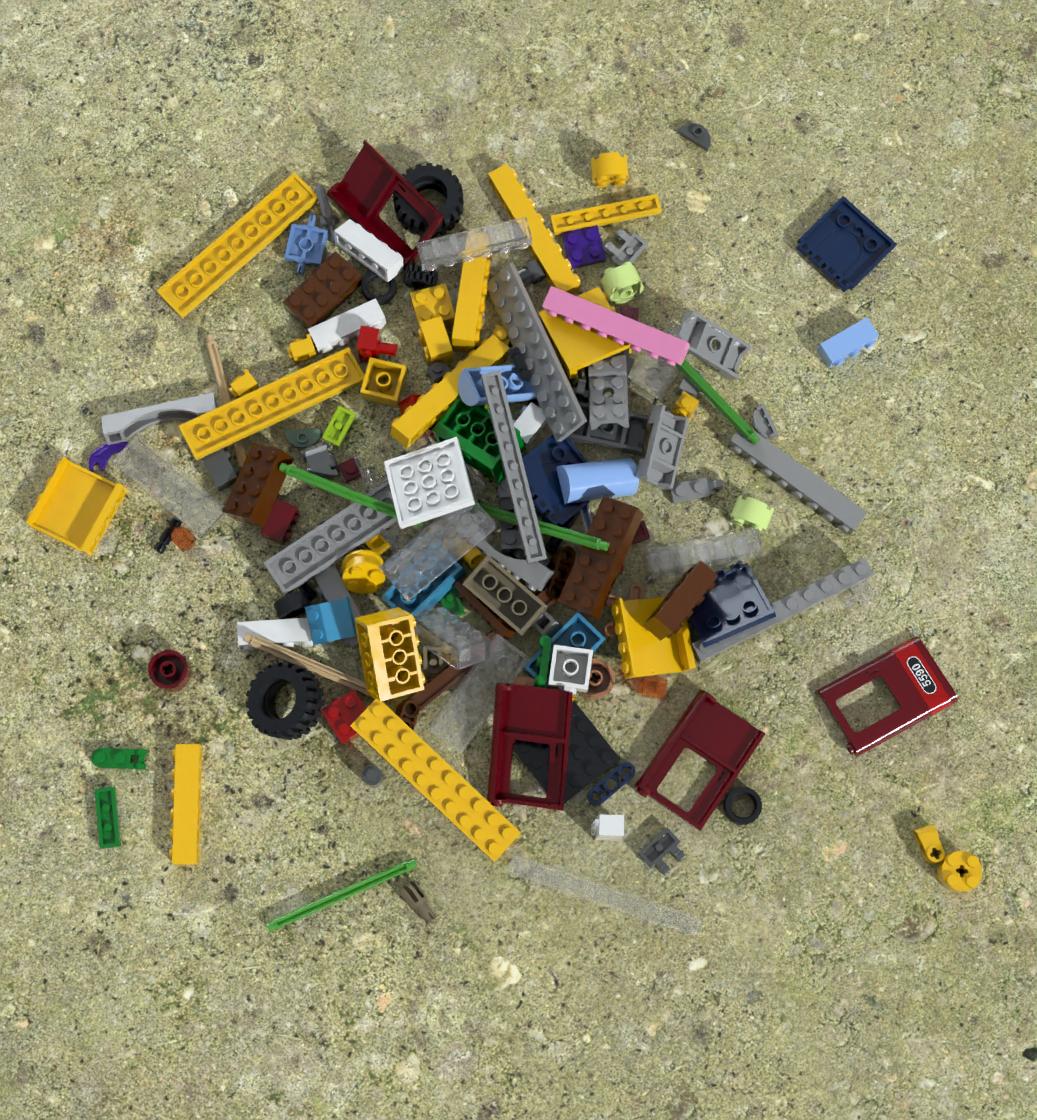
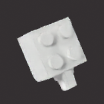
M554 645L548 687L572 691L575 695L576 691L587 692L593 650Z

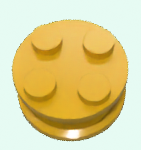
M359 546L357 551L349 553L342 561L343 584L349 591L355 593H374L385 581L384 561L378 553L365 550V548Z

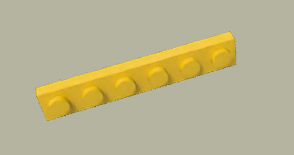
M658 194L551 215L550 220L554 235L587 227L603 226L661 214L662 209Z

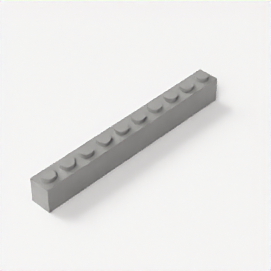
M864 557L772 603L771 606L775 611L776 617L705 648L701 641L698 640L692 643L693 652L699 663H702L870 579L874 573Z

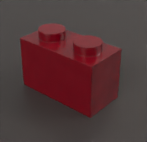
M276 498L265 526L261 530L262 537L283 546L286 541L289 542L292 536L291 529L300 519L298 507Z

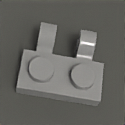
M620 228L616 233L615 239L624 243L623 246L618 249L614 244L608 242L604 247V252L612 256L610 262L617 267L625 262L633 264L648 246V243L636 233L630 236Z

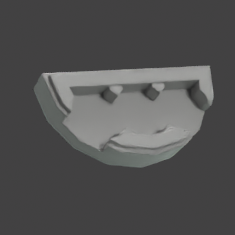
M762 403L753 413V428L764 438H778L779 434L764 403Z

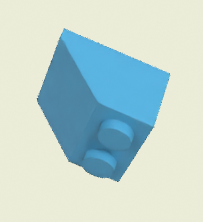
M349 597L305 607L313 645L357 635Z

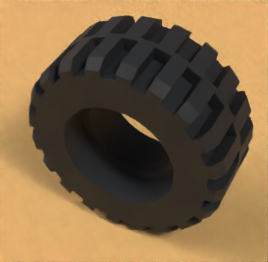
M426 163V166L417 164L415 169H412V167L407 169L406 175L404 173L401 175L418 192L425 189H434L441 192L446 198L445 204L438 209L444 216V219L431 238L436 237V234L439 233L441 236L446 234L447 229L451 231L455 227V223L460 221L464 209L463 188L457 176L452 175V171L448 168L444 170L442 165L432 166V163ZM395 190L393 192V202L398 221L401 222L405 230L409 228L411 234L416 235V233H419L420 237H422L429 226L428 221Z
M277 662L273 666L268 665L264 667L263 672L259 671L255 675L257 678L251 681L249 684L251 686L250 691L247 690L246 694L248 696L246 708H249L247 715L249 719H253L251 721L252 725L258 728L262 734L284 740L301 738L302 734H308L311 731L310 727L317 725L318 721L316 720L323 713L320 710L321 706H324V700H322L324 692L322 688H319L321 686L319 679L315 678V674L306 668L291 663ZM290 683L295 690V704L292 711L286 717L280 719L275 711V698L279 690Z

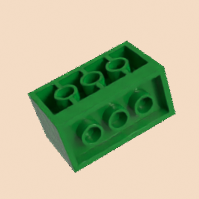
M459 395L432 429V432L438 443L457 437L464 462L499 484L505 473L490 413L484 407L479 408L478 406L466 405ZM515 428L520 452L522 454L526 449L523 443L524 440L520 436V431L517 428Z

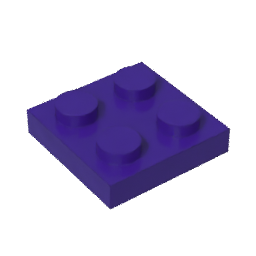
M598 225L562 233V240L567 259L572 267L571 269L606 262Z

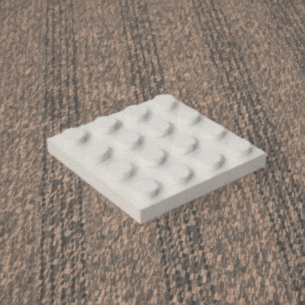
M457 437L384 461L401 529L475 504Z

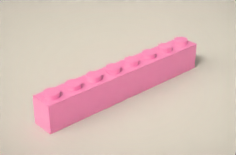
M553 286L550 287L542 305L547 310L546 313L553 317L560 315L564 317L563 321L570 324L574 322L579 323V327L590 331V329L596 330V334L603 338H607V336L613 337L614 342L620 345H624L625 342L631 345L630 348L637 352L644 350L648 352L647 356L654 359L661 357L665 359L664 363L675 367V364L682 365L690 347L687 341Z

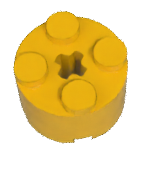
M618 152L599 154L598 159H595V157L591 158L592 182L596 184V188H605L607 184H614L615 187L625 185V181L629 179L626 154L622 157Z
M956 851L944 856L943 860L937 865L936 873L938 880L946 889L952 892H963L978 886L982 877V867L979 859L973 854L966 851ZM956 869L962 870V874L957 873Z

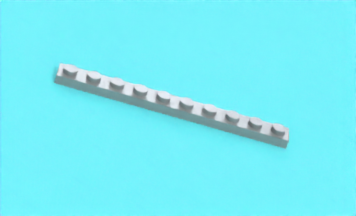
M499 370L481 374L482 385L527 564L546 560L547 556L501 372Z

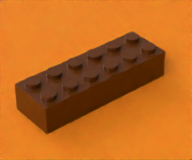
M603 496L587 535L608 542L609 548L607 551L581 546L558 603L565 608L599 620L644 514L638 507Z

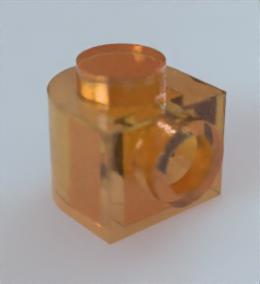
M177 527L171 535L172 541L182 552L193 548L197 540L185 527Z

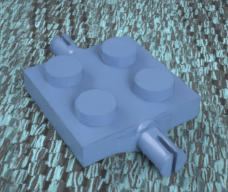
M310 214L308 223L305 225H291L284 259L298 264L297 275H304L305 265L320 266L322 264L329 232L315 226L316 215L312 217V214Z

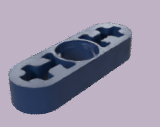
M629 762L619 765L588 792V802L593 806L601 805L634 777L635 767ZM622 767H629L631 769L629 772L630 776L624 775L621 778L624 782L620 783L619 778L614 773L617 772L619 776L623 772ZM608 779H614L617 782L615 789L610 790L606 787ZM602 785L603 789L607 793H609V795L606 796L605 793H603L600 796L601 801H593L591 799L593 797L592 792H595L596 794L600 792L602 789L599 788V786Z

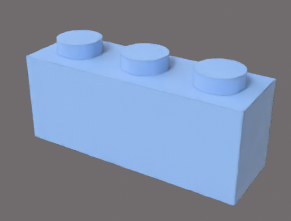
M866 317L821 343L817 351L828 368L832 366L838 367L845 362L844 359L848 357L854 358L860 354V350L863 348L869 349L873 347L879 334Z

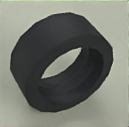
M368 270L361 280V290L364 298L368 302L376 298L379 305L389 303L396 294L395 278L389 281L390 288L386 294L375 296L369 292L368 283L373 278L380 276L372 270Z
M738 787L726 795L723 809L726 817L731 822L737 825H746L754 822L759 817L762 811V801L755 790L749 787ZM740 794L749 796L754 803L752 814L745 818L736 816L731 809L733 798Z

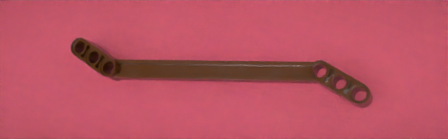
M570 546L558 548L552 555L549 568L555 573L543 591H539L536 594L548 607L559 599L574 565L576 553ZM563 551L566 553V560L562 557ZM557 569L561 572L560 578L557 576ZM552 587L556 591L555 596H553L551 593ZM493 628L425 683L424 690L414 692L406 700L401 701L397 706L395 714L414 731L419 712L510 638L506 636L500 637L494 631L495 628ZM407 704L411 706L409 714L405 710Z

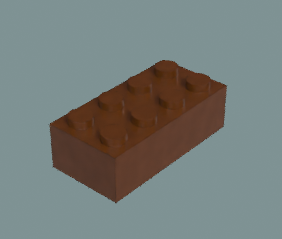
M334 251L283 301L284 308L308 331L309 328L324 322L361 286L362 275Z
M253 443L222 512L236 521L264 528L286 478V473L279 471L280 465L282 463L292 464L294 459L281 449Z
M703 561L697 562L684 573L643 626L660 641L665 637L669 639L681 629V623L693 614L694 611L692 609L704 600L705 597L703 595L716 585L715 579L719 575Z

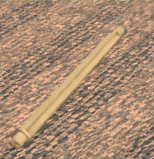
M213 334L205 336L206 347L208 348L222 404L225 405L231 402L232 399L217 348V341H215ZM242 439L233 443L240 470L247 457Z
M248 633L244 636L243 641L249 643L250 646L372 697L367 693L364 681L280 645H276L259 636H253Z

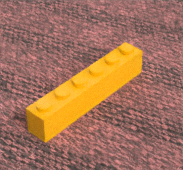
M176 744L175 749L172 750V761H175V769H172L171 778L174 781V789H171V801H174V809L170 811V820L173 821V829H170V841H173V846L169 850V860L172 861V865H199L202 745Z

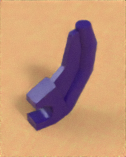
M105 442L91 453L89 471L94 472V466L97 464L100 465V470L104 471L111 456L125 451L129 446L128 442L111 445Z

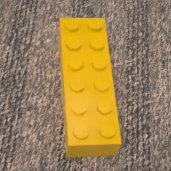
M468 233L452 333L453 351L470 353L476 347L479 348L480 330H482V317L486 303L485 295H487L490 263L493 257V243L490 242V235Z

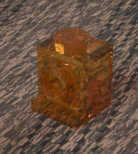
M644 676L643 681H639L638 693H642V698L664 701L668 679ZM654 686L655 692H650L648 687Z

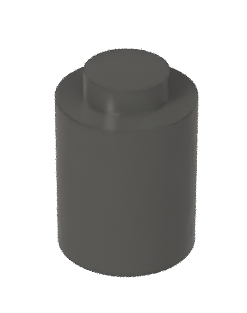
M368 766L364 769L362 778L367 786L375 788L383 782V773L377 766Z

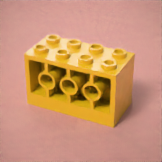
M397 607L354 618L367 693L381 702L424 690L425 676L421 672L420 667L422 658L417 649L419 640L414 631L416 626L414 616Z

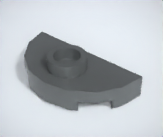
M688 123L677 130L679 135L708 152L711 137L708 130L702 125Z

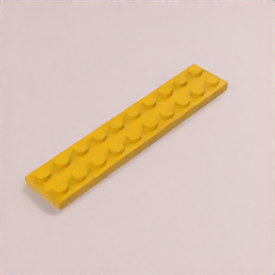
M294 172L161 286L157 293L183 319L319 201L317 194Z
M347 347L178 427L197 461L363 383L365 375L350 348Z
M376 698L350 725L355 732L493 862L521 834L511 822L382 701L380 702Z

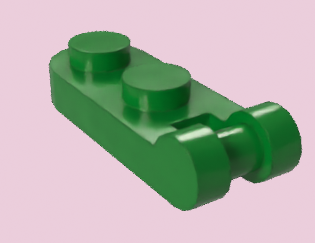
M544 635L539 641L542 655L537 656L536 667L540 668L539 675H535L534 686L546 688L551 638Z
M98 748L92 753L91 761L98 768L146 770L144 760L145 756H147V750ZM132 756H137L136 763H132Z

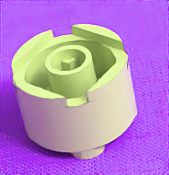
M625 262L616 268H607L601 279V284L610 303L612 301L615 304L629 302L635 298L634 295L637 292L640 294L644 289L636 268L631 262Z
M739 495L730 515V518L733 519L732 524L739 527L746 525L750 527L751 532L759 535L761 531L765 532L773 515L774 508L771 507L769 510L767 509V504L751 497H747L744 500L742 499L743 495Z

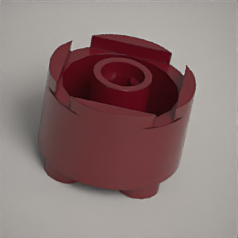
M164 650L152 657L148 665V673L152 682L160 689L175 692L182 690L189 682L191 665L179 652ZM172 668L173 672L168 674L166 670Z

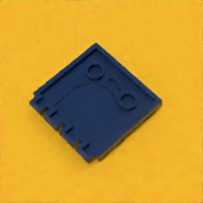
M842 196L799 238V245L796 249L804 257L810 253L811 256L808 260L818 269L824 266L825 268L821 272L831 281L837 278L838 280L835 285L845 293L848 289L852 291L897 246V243Z
M552 434L522 458L531 496L535 498L533 504L540 514H543L545 511L547 512L544 519L548 523L561 526L591 502L564 503L556 468L561 465L588 462L568 437L562 442H558Z
M742 561L729 565V571H727L726 567L716 571L715 573L719 575L715 579L716 585L709 592L707 591L703 595L705 597L704 600L692 609L694 612L689 617V620L704 648L776 617L775 611L748 563L743 564Z

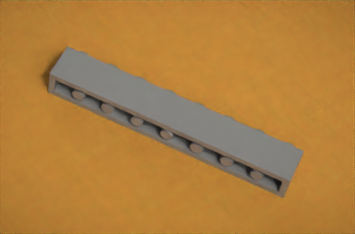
M739 431L735 433L728 444L732 452L737 455L741 454L746 458L747 463L752 466L756 465L765 476L774 478L780 487L789 489L795 498L804 500L810 509L822 513L824 519L829 522L833 521L842 532L851 534L867 514L865 510L759 433H755L760 438L755 445L750 440H747Z

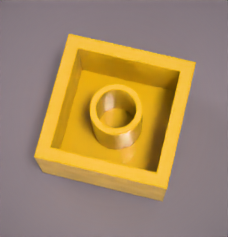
M446 283L410 292V299L419 329L420 322L439 316L442 317L445 328L454 326L455 312Z
M439 316L420 322V329L417 330L418 339L421 347H423L426 363L432 364L444 360L446 365L453 363V350L442 317Z
M370 357L360 390L361 398L398 408L407 377V366Z

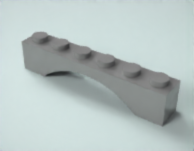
M208 393L101 416L103 435L108 445L126 442L134 434L150 425L171 420L190 421L218 408L214 393Z
M466 508L455 511L447 523L452 528L450 532L459 537L461 535L465 537L467 544L473 543L479 547L485 557L489 555L504 569L508 568L511 570L510 574L517 580L522 578L527 582L525 585L533 591L536 589L543 591L555 573L540 561L527 564L526 560L514 559L501 553L487 538L480 518Z

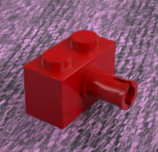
M360 326L357 342L360 360L368 363L370 357L378 359L380 353L397 355L398 344L383 343L378 328Z

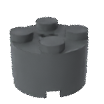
M327 440L302 450V457L309 465L307 472L327 480L340 476L335 455L328 451V448H331Z

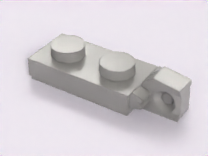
M711 477L675 483L673 489H670L673 504L708 498L715 494V490L723 489L724 486L722 479L712 481Z

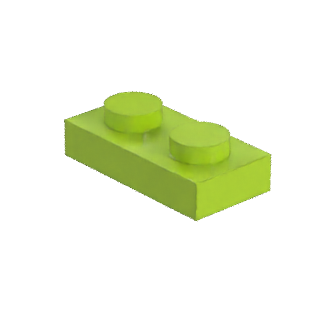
M338 406L322 436V440H327L328 443L339 448L356 417V413Z

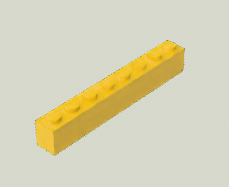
M505 164L489 172V184L532 256L539 262L545 272L550 286L572 295L578 292L581 283L576 273L573 274L571 271L572 267L567 258L564 259L562 256L560 245L558 243L555 244L553 241L551 230L549 228L546 229L544 226L542 215L540 213L537 214L535 211V204L531 198L528 199L526 196L524 185L522 183L519 184L517 181L515 170L513 168L510 169L508 164Z
M492 335L489 339L485 338L479 348L473 349L464 361H459L452 372H447L443 376L442 381L433 384L426 395L422 394L418 398L415 405L409 406L400 418L397 417L393 420L390 435L408 449L443 417L458 398V379L464 368L499 366L508 358L510 348L495 335Z

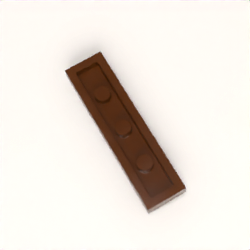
M457 580L453 585L458 590L456 592L457 595L464 600L467 599L470 602V608L475 612L479 611L483 615L481 618L487 624H492L495 627L494 631L500 637L512 638L516 631L462 585L463 581Z

